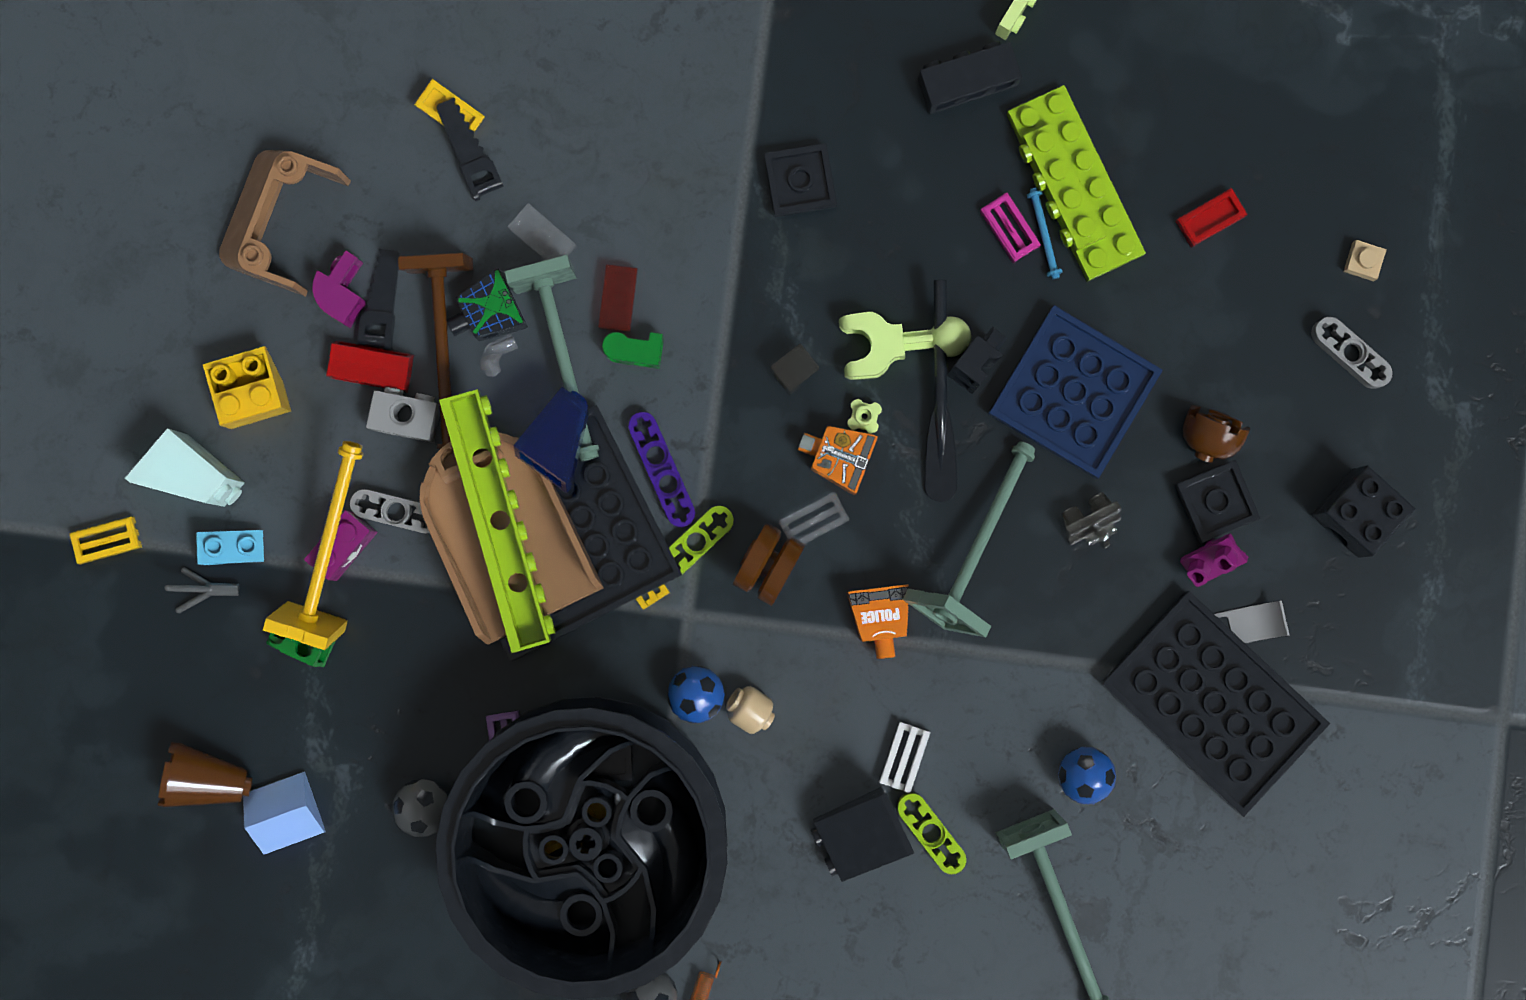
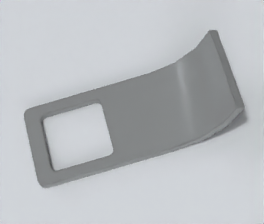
M1282 601L1214 614L1218 618L1226 616L1230 630L1244 643L1289 635Z

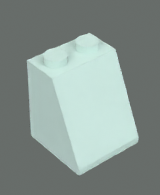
M168 428L125 477L130 483L223 507L227 504L231 505L239 498L242 493L240 488L245 483L188 434Z

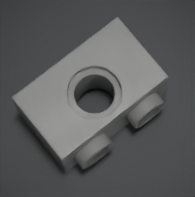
M385 387L384 392L374 390L366 428L376 432L435 443L440 419V406L434 403L435 397L416 393L415 398L403 396L404 391ZM404 406H410L412 409L411 418L406 422H400L398 418L400 409Z

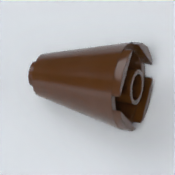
M171 742L168 753H171L170 761L165 762L158 798L160 800L158 806L173 807L241 802L243 796L249 797L253 777H247L248 770L184 744Z

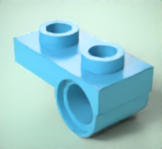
M263 530L196 532L197 565L264 562Z

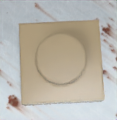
M1355 240L1352 242L1343 272L1371 281L1377 280L1387 249Z

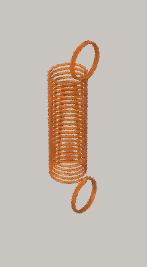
M719 961V964H718V967H717V971H716L715 976L712 975V974H709V975L713 976L714 978H717L718 971H719V968H720V965H721V962H720V961ZM699 972L690 1000H708V994H710L714 978H707L705 976L708 975L700 974L705 972ZM702 989L708 990V991H705V992H707V993H704V994H700V993H698V992H701V991H699V990H702Z

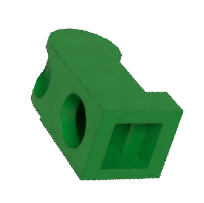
M612 332L604 338L602 344L603 351L607 358L615 363L660 369L664 336L663 334L650 332L649 341L627 338L622 333Z
M270 633L266 644L312 667H324L335 641L326 650H322Z

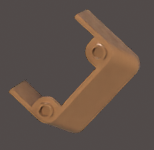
M265 150L259 153L254 160L221 244L219 256L222 263L232 270L306 297L308 291L298 283L267 272L272 256L269 248L261 242L283 183H298L303 179L306 171L348 187L351 180L339 168L292 151Z

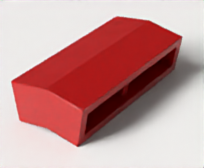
M337 340L331 343L326 376L330 379L378 388H395L408 393L414 355Z

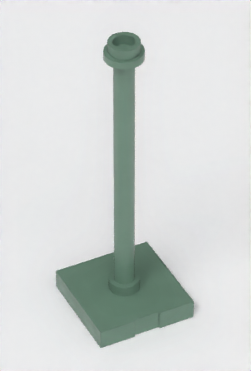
M568 255L504 271L507 283L513 288L516 295L532 290L539 291L580 449L575 451L576 456H579L580 461L599 457V445H592L551 289L554 284L577 279L574 266Z
M1019 441L1016 446H1013L1011 452L1015 457L949 594L929 593L914 589H907L903 601L944 630L980 637H987L991 625L967 609L959 601L1026 461L1032 462L1035 458V448L1028 443Z
M1053 809L995 832L1000 846L1003 850L1005 849L1010 859L1033 851L1089 999L1110 1000L1107 995L1101 994L1045 849V846L1072 836L1068 823Z

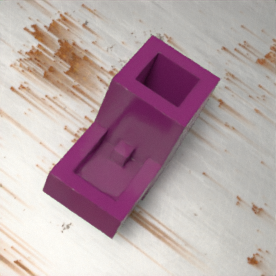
M345 251L342 256H337L331 264V274L329 277L320 271L316 272L313 280V295L316 303L325 313L351 328L365 307L366 301L348 290L347 287L363 262L348 251Z

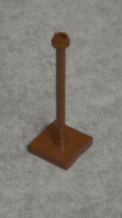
M464 253L398 257L399 270L409 274L427 273V278H431L439 400L451 397L444 277H447V272L473 271V258ZM439 401L442 444L436 445L437 449L440 450L451 440Z

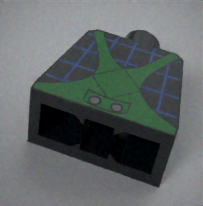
M499 268L458 295L456 299L462 312L447 319L448 326L454 336L471 329L478 341L492 339L528 328Z

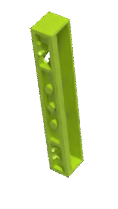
M477 389L439 400L511 653L549 643L551 641L550 634H554L555 629L551 615L544 616L541 603L546 602L542 584H535L532 572L537 571V566L533 553H526L523 541L528 539V534L524 521L518 522L514 509L519 508V503L515 490H508L505 478L510 477V472L506 459H499L496 446L501 445V440L497 427L491 428L487 415L492 414V409L488 396H481V392ZM478 449H487L491 453L492 461L487 467L480 468L474 464L473 454ZM496 511L506 512L510 518L508 527L503 530L495 529L491 525L493 513ZM515 573L525 575L528 584L524 591L514 592L510 589L508 581L511 575Z

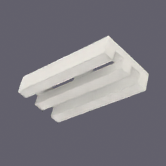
M899 721L879 783L907 793L911 792L930 735L929 731ZM906 730L910 733L895 778L892 780L888 777L903 732ZM917 734L921 738L906 783L904 784L901 783V779Z

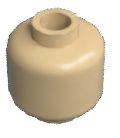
M747 686L743 689L737 688L729 697L725 707L728 711L729 721L749 734H755L761 729L766 730L775 717V714L772 713V699L752 686Z

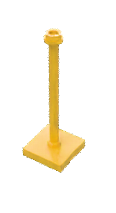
M343 441L342 446L338 449V454L343 457L305 604L302 606L287 601L265 619L263 631L293 639L322 650H326L345 632L348 622L346 619L318 611L317 607L355 460H360L363 457L362 445L351 441Z

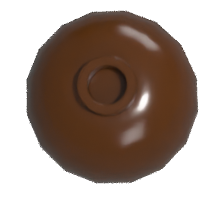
M1191 405L1185 418L1183 435L1186 443L1196 450L1195 457L1206 462H1213L1214 458L1226 459L1240 451L1249 434V426L1241 429L1243 422L1212 409H1209L1208 414L1200 413L1201 406Z

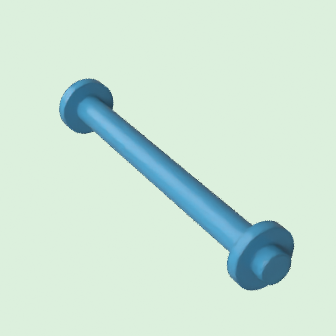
M1037 188L1029 190L1030 193L1027 194V198H1032L1050 269L1047 277L1051 276L1052 279H1057L1060 277L1059 274L1063 272L1062 269L1057 268L1039 198L1043 193L1038 191Z

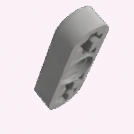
M1326 317L1314 324L1311 330L1313 341L1365 387L1376 389L1390 382L1392 368L1389 363L1341 321L1334 317ZM1331 326L1333 328L1331 331L1333 337L1339 340L1344 336L1346 340L1341 342L1335 349L1333 345L1338 342L1333 337L1325 339L1322 336L1325 331L1321 327ZM1348 344L1356 346L1359 350V358L1355 362L1347 360L1344 356V348ZM1368 357L1370 361L1365 364L1370 369L1378 367L1381 370L1378 374L1381 379L1372 380L1370 378L1372 376L1370 369L1365 366L1359 370L1357 366L1364 363Z
M359 490L354 493L350 500L352 512L360 518L430 534L428 527L423 528L424 522L412 519V525H408L412 517V506H416L413 513L422 515L420 503L370 490ZM367 495H369L370 502L382 505L381 499H386L381 507V518L377 517L380 512L378 510L368 508L365 513H362L363 507L358 506L359 500H365ZM394 503H401L405 508V515L399 521H393L388 515V509Z

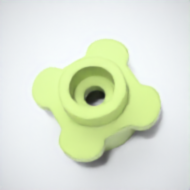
M860 399L854 400L851 403L853 411L851 418L847 422L848 427L851 430L861 429L866 430L868 433L876 432L878 430L877 417L882 411L881 406L876 402L867 404L863 403ZM863 413L867 414V419L861 417Z

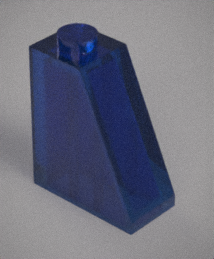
M561 387L514 444L515 457L566 493L569 492L572 486L588 421V405L585 398L576 391H571L570 393Z

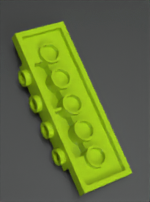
M1065 85L1009 110L1006 115L1021 144L1019 146L1021 157L1026 164L1030 163L1034 171L1032 175L1034 184L1040 192H1044L1048 200L1046 202L1048 213L1053 220L1057 219L1062 229L1059 231L1061 240L1065 247H1071L1086 281L1088 282L1145 255L1146 252Z

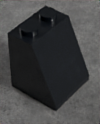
M883 787L877 788L814 818L813 822L816 827L810 829L817 846L824 845L829 854V857L824 860L832 877L838 874L841 882L914 854Z

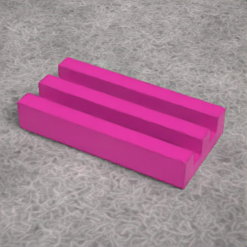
M1008 193L980 209V213L1013 263L1041 246ZM1000 204H1005L1030 244L1028 246L1024 244L1000 207ZM992 209L994 210V212L996 213V215L998 216V218L1000 219V221L1002 222L1005 229L1007 230V232L1009 233V235L1011 236V238L1013 239L1014 243L1020 251L1016 252V250L1010 243L1009 239L999 226L998 222L990 212Z

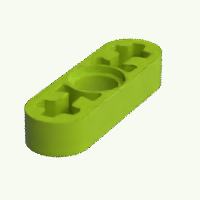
M724 506L712 507L669 547L674 558L681 553L676 549L679 544H682L683 549L694 557L690 562L687 561L686 557L679 562L682 575L731 530L734 518L728 508ZM716 512L719 515L726 513L728 517L725 519V522L728 525L725 528L717 526L712 531L717 536L711 540L708 533L699 528V526L705 522L708 528L714 521L712 518L713 513ZM693 533H700L705 537L706 544L700 551H692L687 545V539Z
M914 792L903 794L897 802V811L900 817L943 872L947 874L961 872L966 865V855L962 848L919 794ZM909 799L913 803L917 800L920 804L917 806V810L923 817L927 812L931 815V817L922 820L917 828H914L912 825L918 822L911 812L908 814L903 812L907 808L905 802ZM929 824H935L940 828V837L934 842H928L922 836L924 827ZM946 838L950 840V843L945 844L950 853H959L956 857L958 864L952 866L950 863L947 865L943 864L946 857L940 849H938L936 854L932 851V849L940 847Z

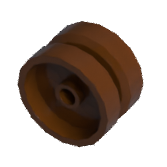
M766 523L757 540L754 539L745 553L740 563L742 567L732 585L748 592L752 590L759 577L763 578L764 581L757 592L759 600L772 606L806 544L790 537L785 541L780 552L775 551L774 549L781 537V530Z

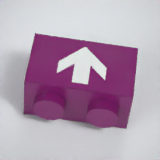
M345 510L340 518L325 576L330 581H337L378 533L362 518L356 516L351 511ZM321 540L304 559L313 568Z

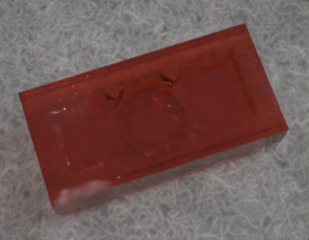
M606 265L598 326L600 329L631 332L638 268Z

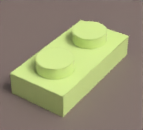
M1014 0L1001 20L995 34L1004 40L1007 39L1011 31L1017 34L1026 19L1022 15L1027 5L1033 8L1037 0Z

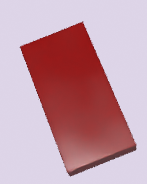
M1231 188L1178 218L1175 222L1192 248L1243 219L1248 214Z

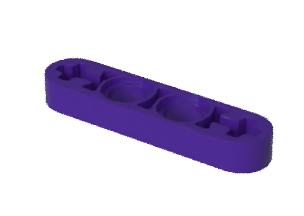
M646 412L636 413L629 421V431L665 514L674 526L680 528L687 527L695 519V508L660 428L651 414ZM642 418L645 422L651 421L652 426L648 427L651 438H654L656 435L659 437L658 441H651L644 447L640 445V442L646 441L641 431L635 432L634 429L638 426V420ZM652 447H660L664 450L665 458L660 464H651L647 460V452ZM667 475L675 477L678 483L676 490L669 494L661 491L659 486L660 480ZM683 492L685 498L678 500L683 508L689 507L690 512L686 514L687 520L685 522H682L679 518H673L672 514L676 512L674 503L671 502L667 506L665 499L675 498Z

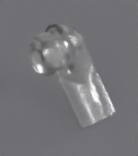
M512 333L486 346L480 359V368L484 370L486 376L494 377L498 375L501 371L498 364L501 356L518 348Z

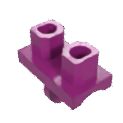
M1229 533L1217 540L1211 539L1207 541L1205 546L1183 556L1180 562L1187 570V576L1196 587H1200L1208 583V581L1222 574H1227L1235 570L1236 567L1247 563L1248 556L1241 551L1233 536Z

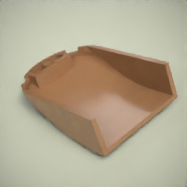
M499 433L501 445L496 446L499 459L505 458L508 464L510 477L505 478L508 490L514 489L518 499L519 508L514 509L517 521L523 520L526 527L528 539L523 542L526 553L532 552L534 555L537 571L532 572L535 584H542L546 602L541 603L544 616L604 587L539 457L519 438ZM450 441L435 454L429 463L430 467L424 482H421L420 507L425 523L474 633L488 645L507 635ZM487 449L475 451L473 462L477 467L484 468L490 465L492 455ZM496 511L493 513L491 525L495 529L503 530L508 527L510 518L506 512ZM515 573L510 576L508 584L514 592H522L526 589L528 581L525 575Z

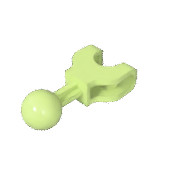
M874 312L850 314L839 319V327L844 333L864 335L871 344V351L865 358L846 364L844 377L850 380L880 377L888 370L891 363L905 359V351L934 348L936 344L947 354V357H955L965 352L971 341V332L968 325L962 319L953 316L947 317L944 323L937 329H934L933 326L930 330L903 332L902 324L892 325L887 323L883 317Z

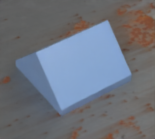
M305 772L252 790L249 797L243 796L244 828L263 854L326 832Z

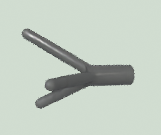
M185 567L181 569V572L201 585L165 586L166 591L203 592L177 607V613L191 608L210 596H239V583H211Z

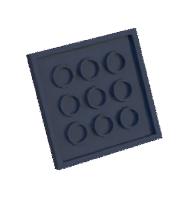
M1054 305L988 415L1095 479H1098L1163 370Z

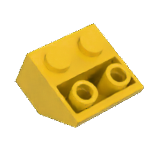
M265 346L203 364L220 426L234 429L291 412L283 380Z

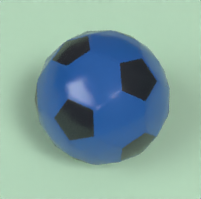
M703 666L683 668L669 683L667 693L668 703L673 713L681 720L689 723L709 721L718 714L723 706L725 696L724 686L720 678L712 670Z
M1079 747L1070 751L1060 763L1058 772L1059 784L1065 795L1071 800L1080 804H1096L1108 797L1114 789L1116 781L1115 766L1109 756L1103 751L1094 747Z

